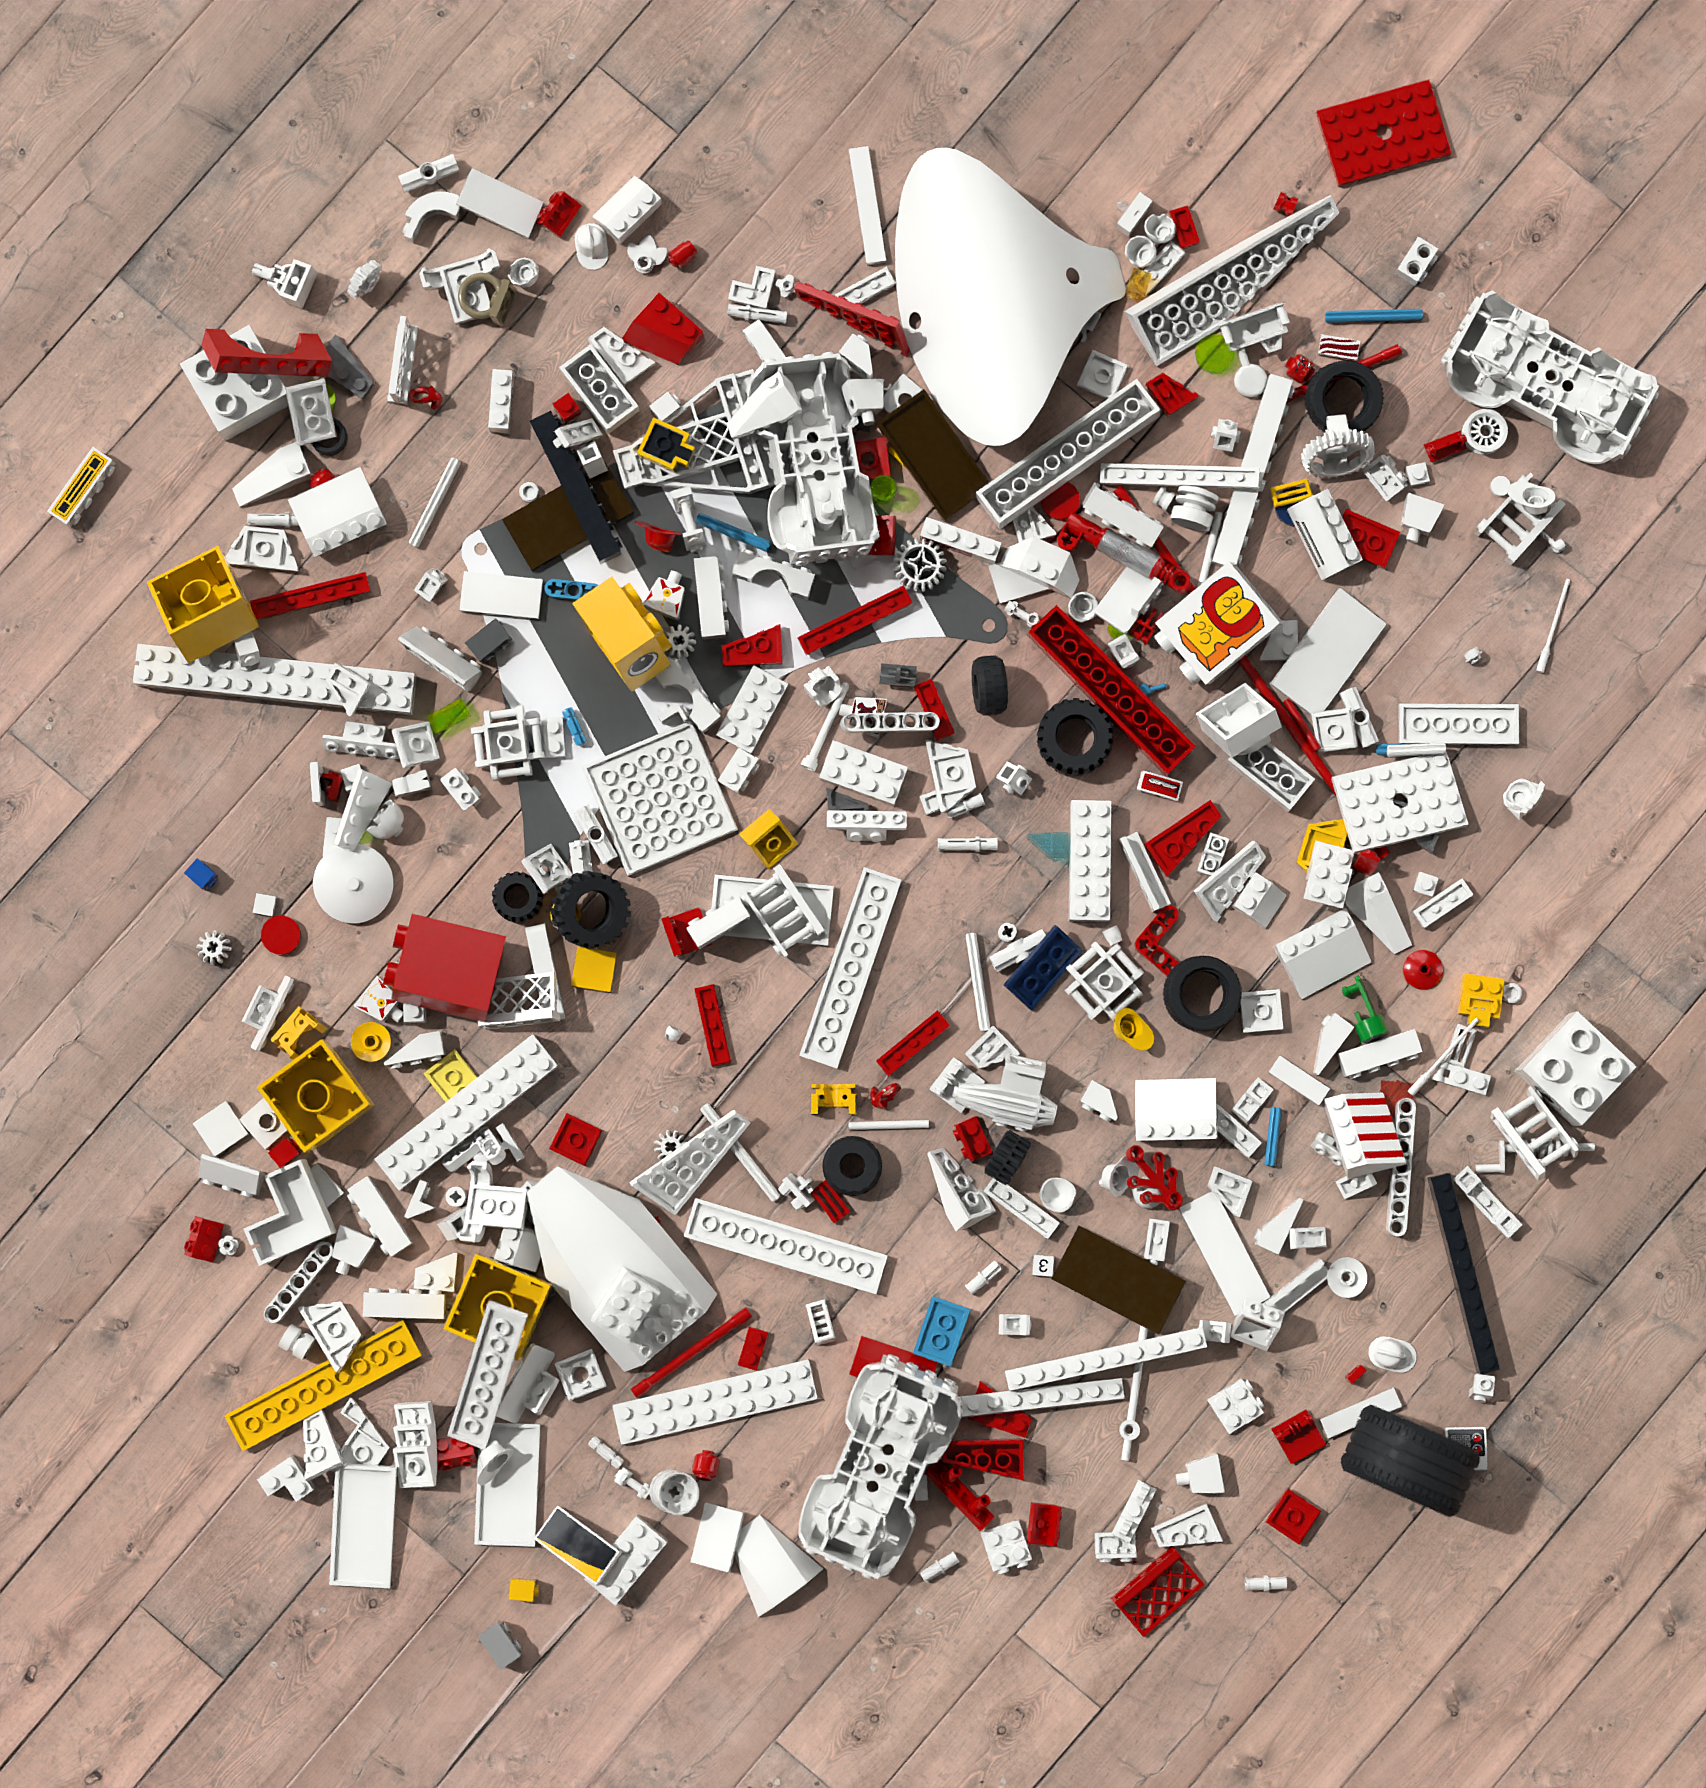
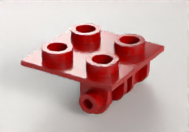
M1306 1409L1271 1429L1291 1464L1326 1445L1314 1424L1313 1418Z

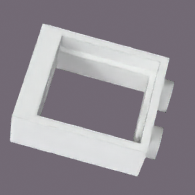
M1246 1298L1233 1321L1230 1338L1267 1351L1281 1327L1285 1312ZM1243 1318H1249L1251 1320L1270 1326V1328L1267 1329L1261 1327L1259 1325L1243 1320Z

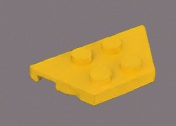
M1339 819L1308 824L1296 861L1306 873L1315 841L1344 847L1347 837L1344 820Z

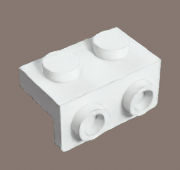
M455 767L442 777L440 781L465 811L473 804L476 806L482 802L479 798L481 793L475 785L471 788L467 783L469 778L463 770L459 772Z
M1094 1532L1095 1557L1100 1559V1562H1112V1558H1120L1121 1562H1130L1132 1558H1137L1135 1533L1128 1544L1111 1535L1112 1532Z

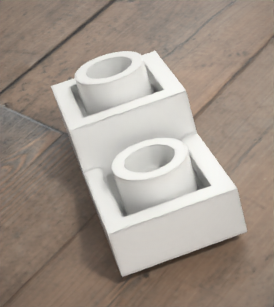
M1210 832L1196 873L1210 877L1219 869L1229 841L1228 838Z

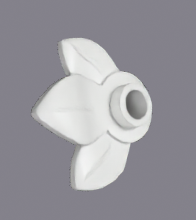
M648 235L639 245L629 243L627 252L629 258L634 261L635 269L639 273L646 274L652 271L654 266L662 264L667 255V248H656L653 238ZM646 261L648 265L646 267H642L640 265L641 262Z

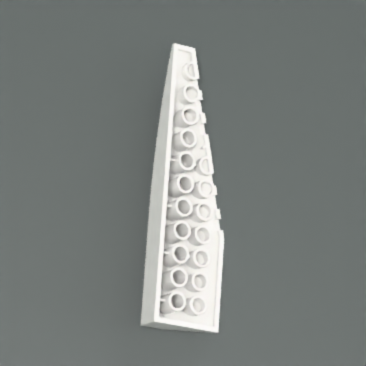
M1330 195L1269 226L1124 311L1132 329L1156 366L1160 365L1220 328V326H1217L1218 324L1227 321L1241 309L1240 307L1246 301H1250L1255 296V293L1282 270L1291 258H1294L1299 253V250L1306 243L1308 244L1319 230L1322 231L1339 214L1333 197Z

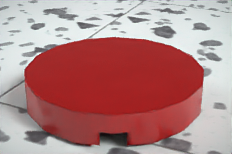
M1066 482L1042 499L1041 506L1046 515L1052 519L1065 520L1078 510L1080 495L1073 484Z
M284 915L268 919L261 930V941L264 947L269 952L277 955H286L293 952L301 940V930L298 924L292 918Z

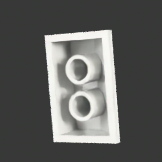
M634 176L592 217L621 244L662 205V201L646 183Z
M732 896L722 902L724 906L719 909L713 907L705 913L707 916L699 919L697 917L688 923L689 927H687V930L699 950L750 920L749 913L738 897L734 899Z
M202 1154L198 1178L203 1179L202 1183L214 1186L215 1183L222 1185L221 1189L231 1192L237 1189L241 1191V1195L252 1198L253 1194L259 1195L266 1172L215 1156Z

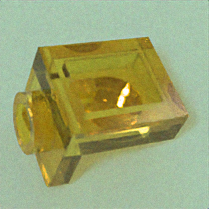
M1133 268L1125 292L1126 295H1129V299L1134 301L1144 300L1152 276L1151 273Z

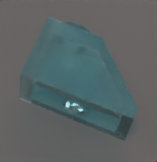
M1068 832L1028 833L1027 840L1047 858H1053V862L1065 861L1064 858H1068Z

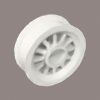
M1481 409L1471 414L1465 421L1462 435L1466 436L1467 442L1465 443L1469 450L1479 455H1488L1494 453L1503 445L1507 438L1508 427L1505 419L1498 412L1491 409ZM1480 429H1488L1489 436H1483Z

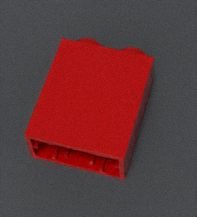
M412 914L409 926L401 924L397 926L393 948L402 949L399 964L388 961L383 985L393 987L391 998L393 1001L486 1022L506 936Z

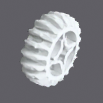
M915 538L914 545L908 540V548L905 545L900 546L903 553L896 551V555L900 558H894L893 562L899 565L894 566L893 570L900 571L895 575L896 578L903 576L900 584H904L907 581V589L914 585V591H917L918 586H921L923 592L925 591V585H928L929 589H933L932 581L936 585L939 584V580L936 577L944 578V575L939 571H946V567L941 566L946 563V559H940L944 556V552L937 553L940 549L939 545L932 548L933 541L926 545L925 538L922 539V544H918V538ZM919 550L916 558L905 559L912 551ZM925 551L934 557L936 564H932V562L925 559ZM920 556H922V564L925 565V567L922 566V569H920V572L918 574V568L915 562L918 564V561H920ZM903 565L915 571V578L910 577L906 573ZM935 570L929 578L920 580L923 572Z

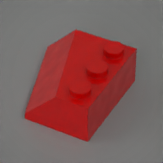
M658 293L633 320L622 340L626 344H631L638 349L645 350L659 358L679 365L704 337L703 330L662 294Z

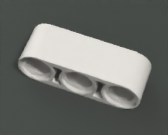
M759 319L742 330L746 339L763 362L767 359H776L778 361L786 358Z

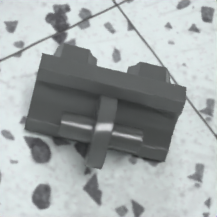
M881 663L879 684L915 687L917 666Z

